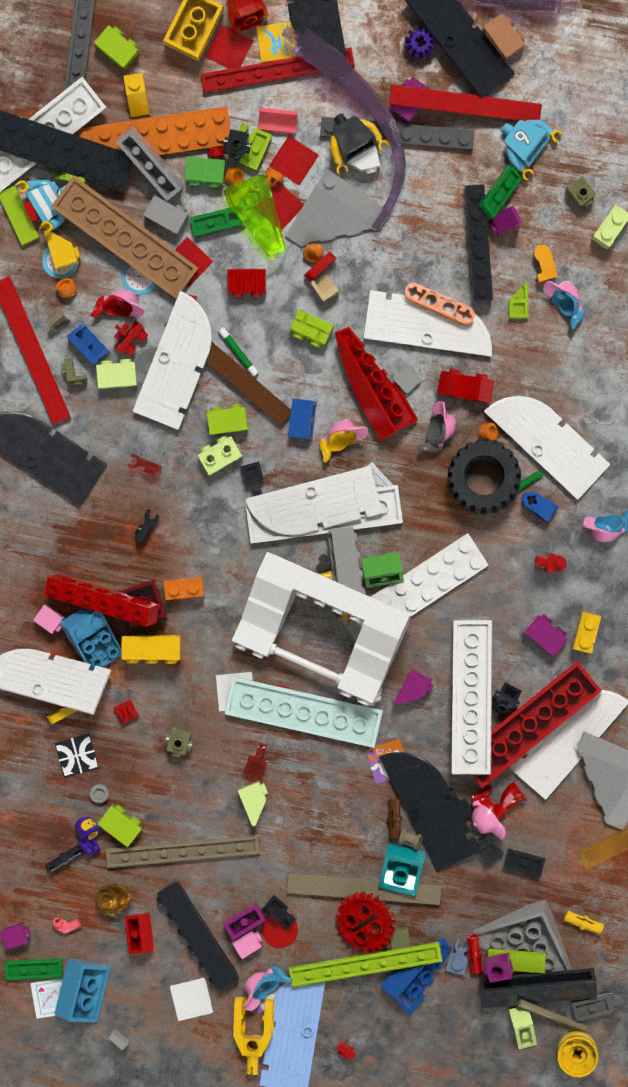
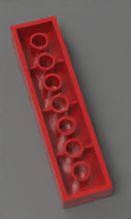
M578 661L491 731V775H472L482 789L602 693V690Z

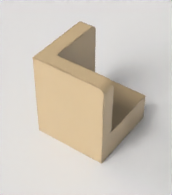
M327 274L310 282L323 303L339 293L338 288Z

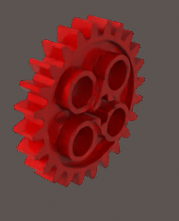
M362 891L360 895L358 892H355L353 896L349 895L341 902L342 905L337 908L340 912L335 915L340 919L335 924L341 926L337 932H343L340 938L347 939L346 945L352 943V950L358 947L359 953L364 949L366 954L371 952V950L373 953L379 949L382 950L385 945L387 946L390 943V940L394 937L392 933L396 930L395 927L391 926L396 923V920L391 919L394 913L388 912L391 906L385 907L386 900L384 899L380 902V895L373 898L372 892L367 894V896L365 891ZM365 906L369 908L370 913L366 911ZM374 914H378V917L369 923H366L356 931L353 930L354 927L366 921ZM351 916L355 918L356 922L351 919ZM376 923L380 925L381 929L376 926Z

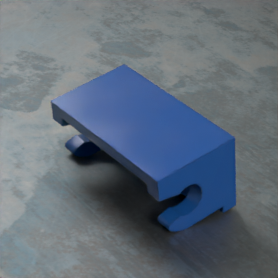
M80 324L67 336L94 366L110 352L84 324Z
M292 398L288 437L312 440L317 402Z

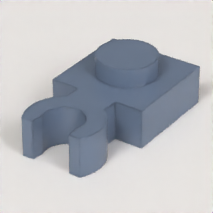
M456 939L454 942L456 952L450 951L445 971L464 975L468 962V957L464 955V952L468 950V943L466 942L465 947L460 948L458 947L459 939Z

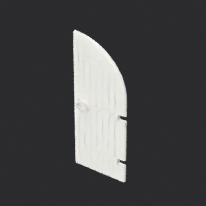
M370 290L363 339L492 357V343L489 332L483 321L476 314L473 322L470 325L464 326L408 301L405 295L392 293L391 300L386 299V292ZM426 298L425 301L429 305L430 299ZM449 303L443 306V310L446 313H451L454 310L453 306ZM458 307L454 315L455 317H457V314H461L459 313L460 308ZM465 312V314H461L463 316V320L470 318L468 312Z
M179 292L133 409L135 413L178 430L184 418V414L178 412L179 408L187 409L201 375V373L194 370L196 366L204 367L212 340L211 327L205 311L194 298L185 292Z
M512 396L494 402L483 411L577 500L610 465L599 453L593 458L590 454L594 448L567 423L563 427L559 426L558 423L562 418L539 400L524 396Z
M371 466L245 499L251 514L261 525L275 533L288 536L319 531L317 523L323 522L324 529L360 520V512L363 511L366 512L367 518L383 514Z
M16 649L0 655L1 690L92 715L96 711L111 673L110 669L95 666L94 671H89L91 664L55 655L52 661L49 660L51 653L35 649Z
M602 690L600 695L529 751L525 759L521 758L514 763L510 769L546 800L582 758L577 752V746L583 732L585 731L600 737L628 705V700L617 693Z

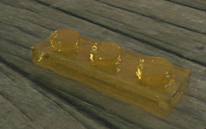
M628 828L578 849L585 867L588 868L628 851Z

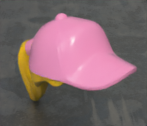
M348 419L333 424L328 435L320 441L323 462L326 463L330 459L331 451H340L348 445L354 444L357 440L366 438L368 434L367 428L355 427L354 423Z

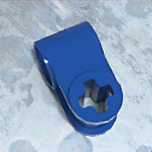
M534 491L526 492L521 497L522 505L547 523L550 522L559 508L558 505ZM527 496H534L533 500L535 502L528 504L529 500L527 499Z

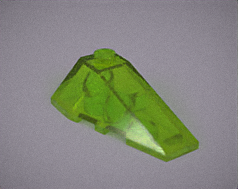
M264 173L248 178L223 190L232 212L236 213L243 221L244 227L251 231L254 239L268 256L286 250L274 200Z

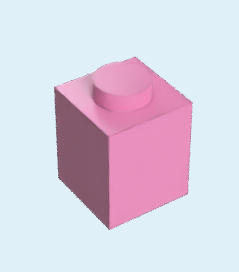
M45 604L33 621L53 634L55 631L59 632L62 627L59 622L64 620L65 617Z
M251 929L235 940H232V944L243 959L261 948V941L263 939L258 931L254 932Z

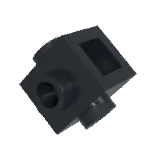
M230 129L229 137H225L223 149H226V155H229L230 159L240 160V158H245L246 154H250L252 143L249 142V133Z
M504 682L501 690H496L492 697L494 701L492 709L509 717L511 711L515 712L520 704L518 698L522 691Z

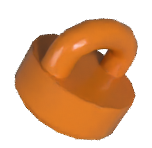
M231 166L225 174L224 181L227 184L239 186L243 182L244 171L240 167Z
M270 167L265 171V174L268 175L266 184L269 187H273L277 181L282 182L285 177Z
M309 244L303 250V257L308 262L317 263L322 258L324 249L320 245Z
M71 278L62 279L56 285V290L62 298H70L77 293V288Z
M494 423L482 424L478 432L479 439H482V441H495L498 436L496 425Z

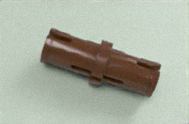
M388 799L389 817H387V821H389V838H400L402 816H400V799Z

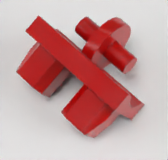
M136 320L131 326L126 322L122 327L116 325L114 328L118 332L114 337L119 341L114 345V348L120 353L123 352L132 356L137 348L130 342L135 337L142 343L148 334Z
M546 553V556L536 555L534 567H542L544 572H561L566 568L567 561L563 556H555V553Z

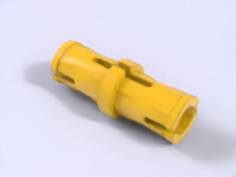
M569 910L564 917V922L575 925L580 930L585 929L598 935L601 934L604 927L603 923Z

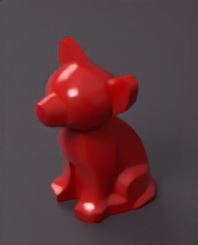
M513 781L504 790L500 802L492 803L499 819L504 820L507 810L514 808L520 801H527V799Z

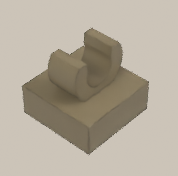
M50 308L45 312L49 317L45 322L55 334L70 322L61 310L56 313Z

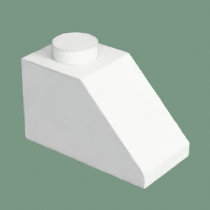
M376 146L346 162V164L361 173L372 174L377 172V169L380 168V162Z

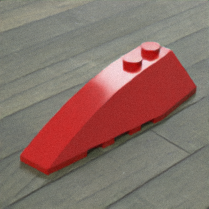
M346 327L334 333L351 387L380 441L418 421L399 386L396 383L393 384L388 379V373L384 368L381 370L375 363L376 358L364 350L365 345L351 328Z

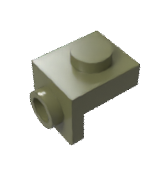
M73 358L64 359L61 368L62 374L66 375L67 382H72V385L84 384L83 380H88L87 375L76 376Z

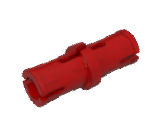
M469 934L467 936V957L470 961V972L472 974H480L483 972L479 935Z

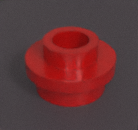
M223 147L208 148L209 153H207V157L223 159V155L226 152Z

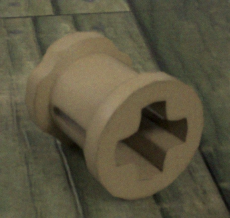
M403 829L398 844L400 846L412 847L415 851H418L423 836L421 834L409 833L406 829Z

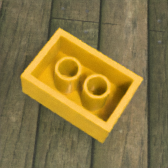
M183 0L163 40L164 45L199 62L224 12V6L213 0Z
M182 635L122 636V660H126V663H138L139 660H146V663L152 664L157 663L158 660H165L166 664H176L177 660L182 658Z

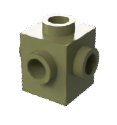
M177 727L172 728L171 735L167 734L164 745H167L166 750L170 751V755L181 757V755L186 754V751L190 752L193 743L190 740L191 731ZM180 740L182 745H177L175 741Z

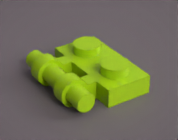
M242 123L240 129L237 130L247 132L249 125ZM254 127L252 134H249V142L252 143L250 154H246L245 158H241L239 164L257 171L272 135Z

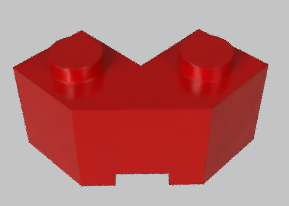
M449 369V372L441 371L437 394L491 403L494 380L487 379L488 375L476 373V377L460 374L461 370Z

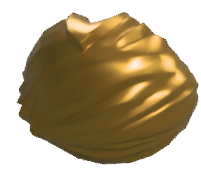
M113 883L102 886L94 900L96 907L104 915L115 916L126 910L132 896L123 886Z

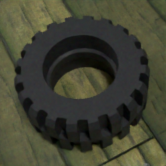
M481 439L474 443H467L465 447L460 448L457 454L453 456L448 468V485L453 498L462 508L474 514H494L501 509H505L513 502L520 488L521 469L517 458L514 457L510 449H507L501 443H495L494 440L482 441ZM478 460H491L502 471V483L498 490L492 494H477L467 484V470Z

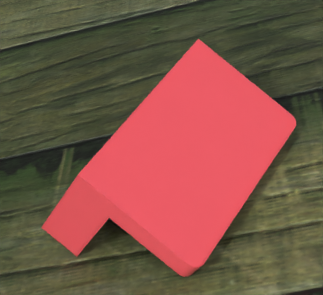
M259 107L258 129L296 134L298 112Z

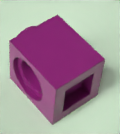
M24 922L3 928L0 931L5 950L27 944L31 937L30 929L28 926L25 927Z
M509 953L488 956L486 958L483 971L485 976H488L490 983L512 979L514 968Z

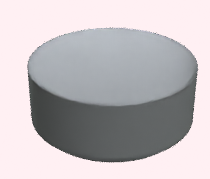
M96 784L90 790V798L95 803H104L109 797V789L103 784Z

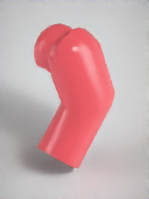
M56 917L52 921L54 929L64 934L81 928L78 918L68 922L60 917Z

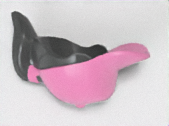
M438 401L433 406V416L430 418V426L427 430L428 442L422 444L418 448V452L436 453L441 451L444 442L450 439L455 432L456 419L453 415L446 413L443 401Z

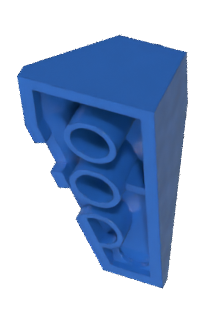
M442 937L436 941L440 943L442 962L396 969L380 986L384 993L408 1015H411L425 997L423 993L427 985H431L434 981L432 979L433 974L441 968L451 950L449 944Z

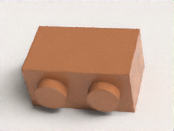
M502 13L485 25L482 31L503 60L506 61L524 48L525 39L519 31L516 33L512 27L514 25L512 20L508 16L505 17Z

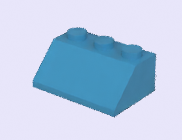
M68 958L54 1014L67 1021L97 1023L111 967L83 959Z

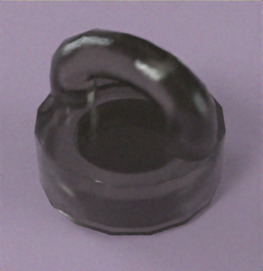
M321 554L319 556L320 564L316 565L317 572L321 573L332 570L331 561H329L328 556Z

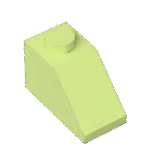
M259 780L238 789L252 826L256 825L266 802V795L269 794L265 784H261Z
M518 1006L510 1009L509 1012L518 1049L537 1045L530 1011Z

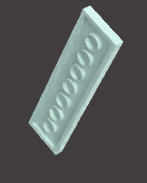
M234 676L225 710L226 715L373 748L375 747L383 712L381 709Z

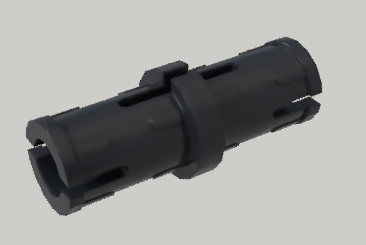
M77 844L65 853L61 852L57 858L46 863L45 866L52 875L62 867L69 866L70 862L84 855L82 849L80 850L79 844Z

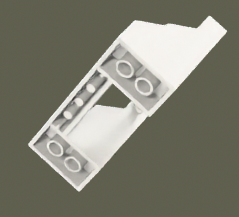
M267 552L255 577L232 642L236 643L234 647L245 651L246 648L252 650V655L262 659L263 656L268 658L270 654H276L330 678L338 684L337 688L341 690V695L348 698L351 695L358 698L357 702L368 706L369 703L374 704L411 618L410 614ZM296 595L303 599H307V597L314 599L313 603L321 607L328 605L332 607L331 611L339 615L346 613L350 615L349 619L357 623L364 621L344 674H337L281 649L275 644Z

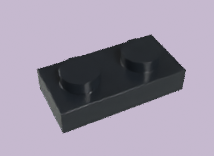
M508 848L503 867L541 877L546 858Z

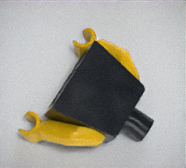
M339 114L334 118L337 126L332 129L333 135L330 138V152L334 163L337 164L336 173L340 175L339 168L341 166H344L346 173L348 172V167L342 163L343 160L346 163L376 146L379 152H383V149L380 147L381 143H384L386 148L389 147V142L381 139L382 135L374 123L359 119L357 116L347 120L344 114Z

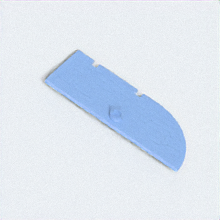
M283 982L274 996V1021L276 1026L274 1027V1035L264 1052L262 1063L269 1065V1069H261L259 1086H309L325 982L292 987L291 982Z

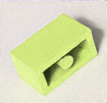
M615 204L591 239L605 249H608L628 221V212Z
M122 359L120 363L112 364V361H101V365H96L99 389L138 386L136 363L131 362V359Z

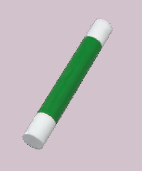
M224 327L221 328L218 333L253 377L259 373L227 330Z

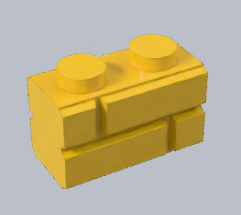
M580 611L572 649L592 654L593 643H595L601 616Z

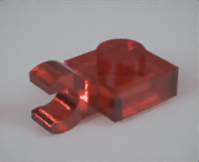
M131 454V457L136 458L137 462L135 465L127 464L129 468L135 469L141 466L145 468L144 472L155 475V472H161L163 466L142 459L136 454Z
M259 743L256 755L249 754L244 774L262 779L268 761L263 759L267 745Z

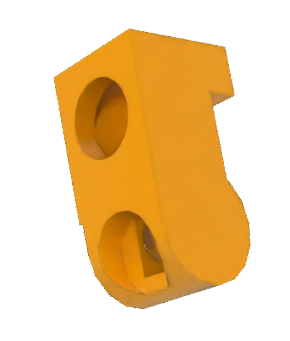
M546 245L537 246L533 252V258L538 262L540 274L536 275L537 283L556 279L558 276L550 248Z

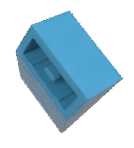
M82 607L59 622L82 661L91 664L89 671H94L95 666L105 667L122 655V649L102 613Z

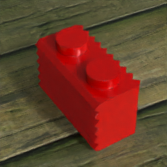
M227 269L228 294H232V297H243V294H251V297H262V293H266V269Z
M150 912L125 916L128 954L154 951Z

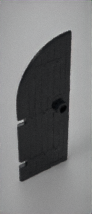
M294 0V3H288L292 27L297 37L306 47L325 57H347L337 0Z
M404 0L479 98L515 74L506 61L502 63L498 61L501 57L499 52L479 26L473 28L470 25L474 20L457 0Z
M13 411L0 413V452L80 505L107 464L94 455L89 461L85 458L89 453L87 450L58 431L53 436L50 435L49 432L52 427L33 415Z
M393 752L379 756L418 835L421 834L423 836L422 843L437 871L481 852L474 837L466 838L465 835L471 831L454 798L447 800L446 795L451 792L443 776L435 766L424 758L411 753Z

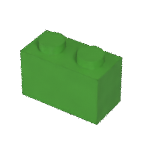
M187 156L184 180L189 182L188 185L200 186L201 183L208 184L207 187L219 188V185H224L226 162L225 160Z
M399 552L380 556H368L361 559L366 588L404 582Z

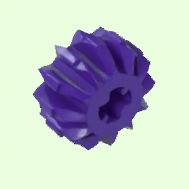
M415 27V33L409 30L408 34L410 37H405L404 41L408 42L404 45V48L410 49L408 51L409 56L415 53L414 59L416 60L418 55H421L422 60L426 58L425 53L431 56V50L436 49V45L432 44L436 41L433 37L430 38L432 35L429 32L425 33V27H423L422 32L419 31L418 27ZM419 39L423 40L422 47L417 46Z

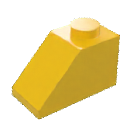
M143 73L124 76L131 118L150 115Z
M52 232L45 236L57 270L79 264L78 258H81L78 246L74 247L71 242Z

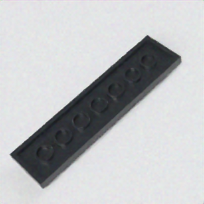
M0 110V151L124 192L133 166L132 160L124 151Z

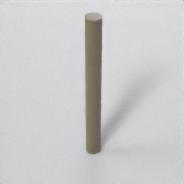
M519 999L517 1003L518 1007L579 1031L586 1032L587 1025L576 1022L522 999Z

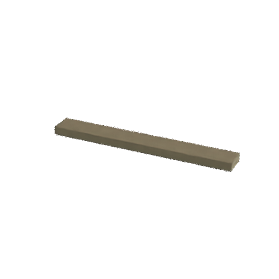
M258 834L106 848L107 868L260 854Z
M288 873L287 893L346 898L349 895L353 896L355 892H358L360 895L362 891H365L366 896L372 892L373 898L380 895L379 900L440 905L441 885L419 883L416 896L379 888L380 880Z

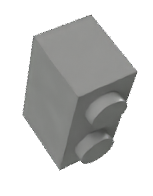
M154 195L143 214L144 218L178 236L189 217L186 213L187 209L178 204L176 207L169 203L170 200L166 201L162 195L159 197Z

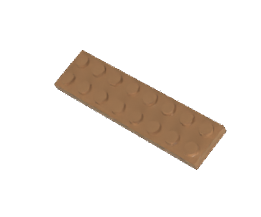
M74 175L51 205V208L174 299L178 297L179 292L183 290L198 269L197 266Z

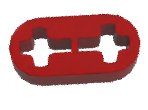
M331 251L328 252L305 273L304 277L309 282H312L337 258Z

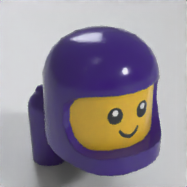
M83 816L76 821L75 831L82 839L79 841V847L89 857L101 850L95 838L102 827L97 825L92 817Z

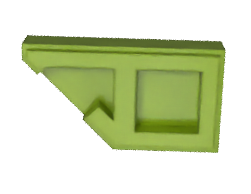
M56 170L51 175V178L67 183L73 177V175ZM77 177L83 183H87L85 178Z
M525 283L509 299V319H528V283Z

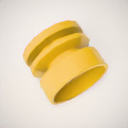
M572 1031L561 1038L557 1052L561 1069L572 1077L589 1075L598 1063V1050L595 1040L589 1034L582 1031ZM574 1049L581 1050V1055L574 1054Z

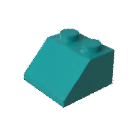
M388 843L378 887L416 896L426 852L415 851L414 849Z

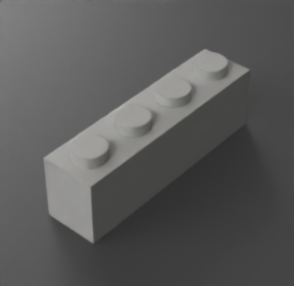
M133 125L118 137L116 143L166 201L182 189V181Z
M353 527L331 528L327 533L333 581L365 595V589L361 585L363 573L362 570H359L358 564L360 562V553L356 549L358 542L357 533H354Z

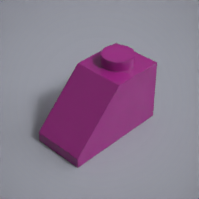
M512 205L498 213L494 219H490L492 223L489 226L493 234L497 233L499 237L518 228L522 221L515 206Z
M411 668L394 703L399 705L422 698L425 693L429 695L433 684H431L432 679Z

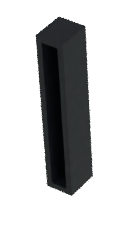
M484 184L467 185L464 187L473 303L493 301L487 216L478 206L485 197Z
M178 879L157 892L158 897L156 898L161 907L165 906L169 912L167 916L172 924L176 923L178 926L177 932L183 940L186 938L189 943L187 947L193 956L197 955L200 960L198 964L202 971L208 972L210 976L208 979L214 988L217 987L220 991L239 978L238 972Z
M594 968L513 975L512 979L491 983L489 978H479L482 1008L515 1006L519 999L537 1004L597 998Z

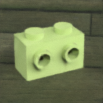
M225 435L216 440L218 444L213 447L207 445L200 449L201 453L198 454V457L209 476L243 457L231 436L227 438Z

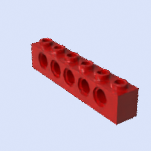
M62 574L47 577L44 593L45 596L142 626H149L157 622L160 604Z

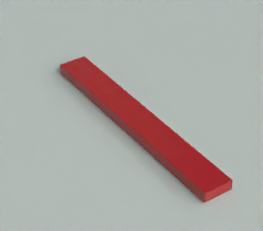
M352 47L345 48L346 58H330L315 53L202 73L203 91L206 94L353 68L355 64Z
M391 85L390 105L515 121L540 120L542 104L485 96L479 98L478 95Z
M8 276L0 280V303L54 425L70 418L71 415L11 277Z

